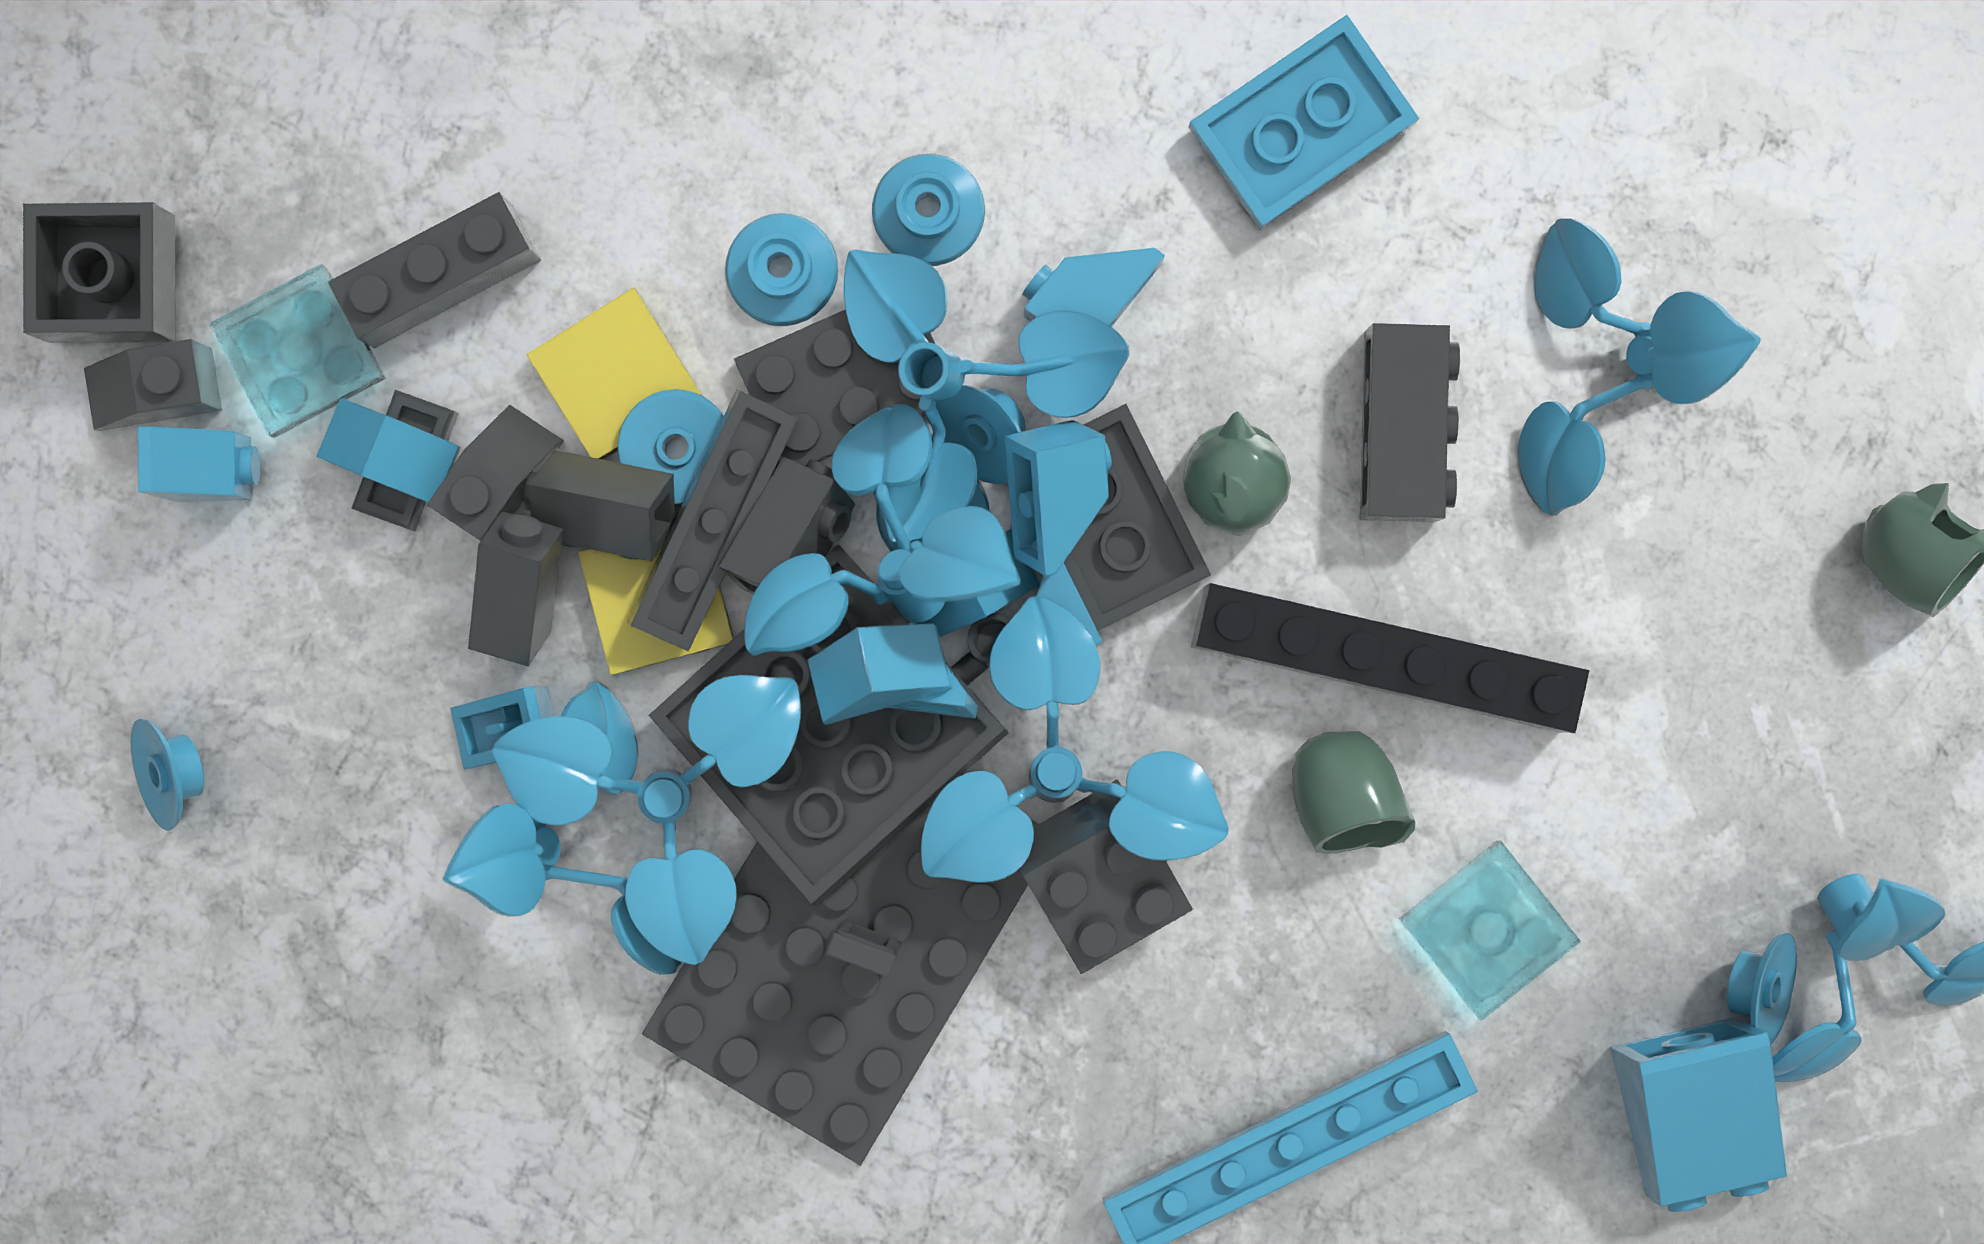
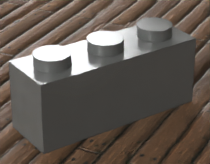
M497 192L328 281V284L357 339L376 348L541 261V258L513 205L500 192Z
M1373 323L1364 331L1360 520L1437 522L1446 518V508H1454L1457 475L1456 470L1447 469V444H1456L1459 416L1457 406H1448L1449 381H1457L1460 347L1458 342H1450V325Z

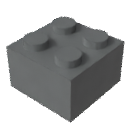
M153 202L23 204V333L48 343L176 341L175 215Z
M1116 779L1115 781L1111 782V783H1115V784L1121 785V783L1119 782L1118 779ZM1098 793L1090 794L1033 827L1034 839L1030 855L1023 866L1019 868L1080 974L1087 972L1193 910L1166 861L1141 858L1128 852L1116 841L1110 832L1109 818L1112 810L1121 799L1112 795Z

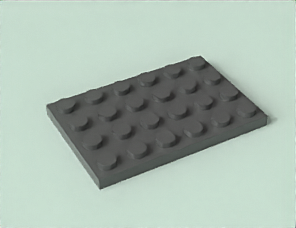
M934 801L817 907L806 899L761 845L756 842L734 879L737 897L730 922L713 944L703 962L695 965L687 963L682 965L643 1030L642 1035L861 1166L1028 884L1020 869L1004 879L984 883L927 876L922 867L921 843L924 825ZM1030 819L1033 827L1038 825L1037 822ZM847 920L899 940L898 943L901 946L889 977L826 954L833 933L840 922Z

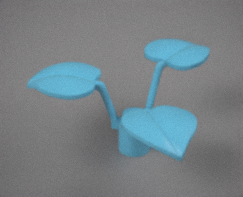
M1572 218L1557 219L1555 224L1550 227L1543 243L1535 271V293L1538 304L1544 315L1552 323L1562 328H1579L1587 323L1593 314L1596 320L1601 323L1633 333L1635 338L1628 345L1626 359L1630 369L1637 375L1633 380L1578 403L1574 406L1571 413L1561 403L1547 401L1534 409L1527 418L1519 439L1518 452L1521 474L1534 501L1545 513L1551 516L1558 515L1564 509L1584 501L1596 489L1602 478L1606 461L1604 443L1598 430L1591 423L1582 421L1587 413L1637 390L1651 389L1653 385L1658 394L1669 402L1675 404L1699 402L1718 391L1730 381L1748 361L1761 342V338L1737 322L1717 301L1705 294L1694 291L1678 292L1668 297L1658 307L1651 324L1649 322H1636L1609 312L1603 304L1609 302L1617 295L1622 283L1621 269L1617 256L1610 244L1599 232L1586 223Z
M851 250L847 255L844 273V302L852 334L859 346L871 357L886 363L900 361V380L906 389L921 396L919 408L925 411L933 430L932 456L923 476L908 486L889 487L891 501L909 542L923 539L926 527L934 518L949 510L968 506L974 495L977 485L975 457L965 446L955 443H944L946 429L936 407L937 401L950 399L959 392L963 386L965 375H1027L1026 393L1034 406L1053 417L1071 418L1089 412L1106 397L1129 358V345L1114 328L1090 315L1065 310L1042 314L1034 318L1022 329L1018 343L1025 363L1004 364L973 362L967 359L961 360L954 352L928 342L924 336L936 330L942 324L948 306L945 283L935 268L917 257L906 254ZM874 490V496L885 520L889 539L892 542H896L893 533L889 527V524L884 516V513L880 507V504L877 500L876 490Z
M897 404L892 408H884L864 419L843 437L837 445L832 459L834 480L846 493L859 496L876 490L877 500L899 547L898 550L888 553L880 562L878 583L873 584L846 570L837 571L832 574L829 562L824 556L817 553L799 555L779 564L761 581L755 590L746 613L745 645L752 656L765 652H790L804 649L830 636L840 626L847 612L848 595L842 587L844 585L851 586L870 595L878 605L890 600L905 620L919 623L934 617L942 609L945 602L981 597L1020 584V578L1011 558L1003 528L993 514L981 507H959L940 514L926 527L922 542L913 541L910 544L891 501L889 487L908 486L918 481L927 469L932 456L933 444L929 427L919 412L913 407Z
M1040 596L1028 598L1017 614L1000 632L992 647L990 675L996 691L1010 705L1022 710H1034L1046 704L1047 749L1040 752L1032 763L1029 772L1030 785L1014 792L1009 797L1002 781L995 774L988 771L969 772L951 781L940 792L929 811L922 834L921 859L924 873L933 878H950L976 883L994 882L1012 875L1023 866L1029 857L1034 839V830L1030 818L1016 806L1035 796L1046 802H1062L1070 798L1076 790L1082 793L1091 792L1112 795L1121 799L1110 814V832L1123 848L1141 858L1160 861L1189 858L1208 851L1223 841L1228 835L1229 828L1213 785L1204 770L1185 755L1176 752L1160 751L1143 756L1129 769L1126 787L1115 783L1082 778V768L1078 758L1071 751L1059 746L1058 703L1066 705L1082 704L1093 695L1100 675V658L1097 647L1084 625L1066 608Z
M751 675L724 677L706 686L691 705L688 729L693 743L708 754L683 774L673 769H661L652 773L644 782L602 775L613 755L610 739L593 723L571 716L544 717L521 724L496 741L492 754L513 800L518 806L525 809L531 818L541 823L566 825L582 819L594 808L598 798V787L631 792L638 795L639 807L643 814L650 820L662 823L665 859L646 858L637 862L632 867L625 889L626 906L636 928L652 946L675 960L695 965L703 962L713 944L730 922L736 904V884L728 865L717 855L707 850L691 849L677 856L675 820L685 813L691 803L692 789L690 783L716 763L723 777L729 783L738 787L757 785L777 773L791 753L798 733L801 711L799 689L795 680L789 677Z
M595 681L589 682L583 691L571 698L561 716L581 718L599 727L610 739L613 747L612 759L602 775L632 780L637 765L638 749L631 720L619 700L604 685ZM599 787L603 792L609 795H616L623 792L608 790ZM508 803L489 809L475 822L461 841L448 865L443 881L467 892L490 910L508 917L529 913L542 896L545 880L550 879L611 887L623 895L613 905L611 922L614 933L625 952L635 962L653 973L668 975L676 972V968L681 962L663 954L652 946L633 923L625 899L627 879L620 876L556 867L554 864L558 861L561 853L560 840L557 834L551 828L546 827L545 823L531 818L529 813L522 807Z
M1862 874L1846 875L1829 883L1820 891L1817 899L1834 928L1825 937L1833 950L1842 1015L1837 1023L1827 1022L1820 1024L1801 1034L1780 1050L1772 1058L1775 1082H1795L1822 1075L1840 1065L1860 1046L1862 1038L1857 1031L1853 1030L1857 1021L1847 960H1868L1893 949L1895 945L1900 946L1927 976L1934 979L1923 991L1926 1001L1940 1006L1955 1005L1970 1001L1984 994V941L1960 953L1947 966L1936 965L1913 942L1930 933L1944 919L1945 909L1939 900L1919 889L1885 879L1879 880L1875 892H1873Z

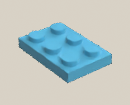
M1345 15L1190 121L1188 127L1257 227L1261 230L1416 124L1419 117L1349 16Z

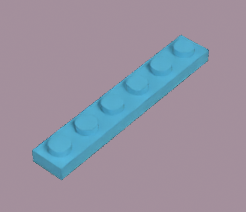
M1444 1031L1103 1197V1203L1123 1244H1167L1477 1093L1478 1090L1450 1033Z

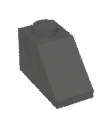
M192 339L127 349L84 368L93 429L95 431L222 410L212 348Z
M509 404L463 450L427 506L481 541L502 511L511 514L516 513L523 502L524 489L529 476L533 472H538L554 450H558L564 440Z

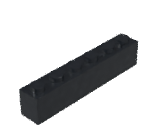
M1213 583L1204 586L1190 647L1560 733H1576L1590 671Z

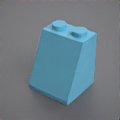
M1732 1017L1610 1047L1647 1197L1659 1206L1667 1205L1668 1210L1671 1212L1693 1210L1707 1204L1705 1196L1729 1190L1731 1196L1734 1197L1751 1196L1767 1191L1769 1189L1768 1181L1787 1177L1768 1032Z

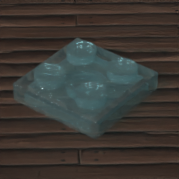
M323 264L308 270L209 323L267 435L273 438L338 405L340 398L347 400L386 379L369 345L357 339L328 284V281L332 280L333 277L328 268Z
M1499 840L1495 841L1399 918L1400 922L1477 1019L1481 1021L1581 942L1503 842Z

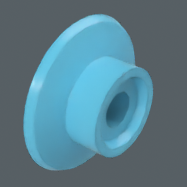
M919 154L898 162L882 177L874 193L872 217L880 240L891 253L910 255L927 262L931 266H938L959 258L975 243L984 223L985 203L977 180L962 164L938 154ZM930 197L939 202L940 209L937 214L932 217H924L917 212L916 206L923 198Z
M777 213L754 220L738 233L727 254L725 276L731 296L747 315L765 324L789 326L810 319L828 303L838 279V261L831 241L817 225L797 215ZM785 257L792 262V269L788 275L774 277L769 273L770 264L776 258Z
M963 385L952 398L937 401L936 407L946 429L944 443L959 444L967 447L972 452L976 460L978 480L991 484L1008 483L1005 436L1026 430L1024 416L1014 400L1004 392L994 388L981 390L974 386Z
M673 389L654 393L635 405L622 424L618 438L620 463L674 474L675 504H683L724 415L711 401L691 391ZM675 437H683L688 443V451L680 459H671L666 453L668 442Z
M138 719L133 724L130 741L136 781L143 801L154 821L162 829L170 831L181 820L183 800L200 796L203 792L204 774L201 760L195 745L187 735L182 734L165 738L156 724L149 720Z
M1789 933L1774 937L1764 954L1748 950L1741 951L1734 962L1729 978L1727 992L1729 1010L1732 1013L1749 1016L1751 1026L1768 1032L1770 1044L1777 1038L1786 1020L1796 978V945L1792 935Z

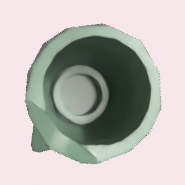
M1236 411L1231 415L1226 424L1211 428L1199 436L1188 455L1182 482L1188 504L1207 526L1241 536L1270 524L1288 499L1291 476L1284 453L1270 435L1257 427L1250 426L1245 417Z
M1948 483L1931 484L1917 492H1901L1885 505H1879L1874 508L1865 523L1862 537L1864 563L1882 586L1906 606L1932 617L1947 607L1984 565V529L1980 530L1972 527L1951 512L1947 504Z
M1360 731L1324 732L1307 740L1295 753L1296 761L1292 768L1293 797L1300 822L1316 853L1331 854L1364 847H1387L1404 843L1414 832L1416 821L1395 769L1380 746L1370 737Z

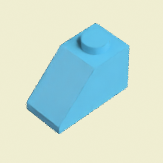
M1156 248L1065 257L1055 270H1052L1045 264L1022 293V295L1030 300L1024 307V317L1032 321L1034 318L1045 313L1066 310L1090 315L1112 327L1160 268L1165 255Z
M1074 420L1005 436L1014 558L1045 576L1058 572L1109 498L1107 474L1110 472L1112 461L1109 447L1105 442V435Z
M155 426L137 427L139 493L176 502L252 500V485L259 483L261 463L257 447L251 446V437L235 431Z

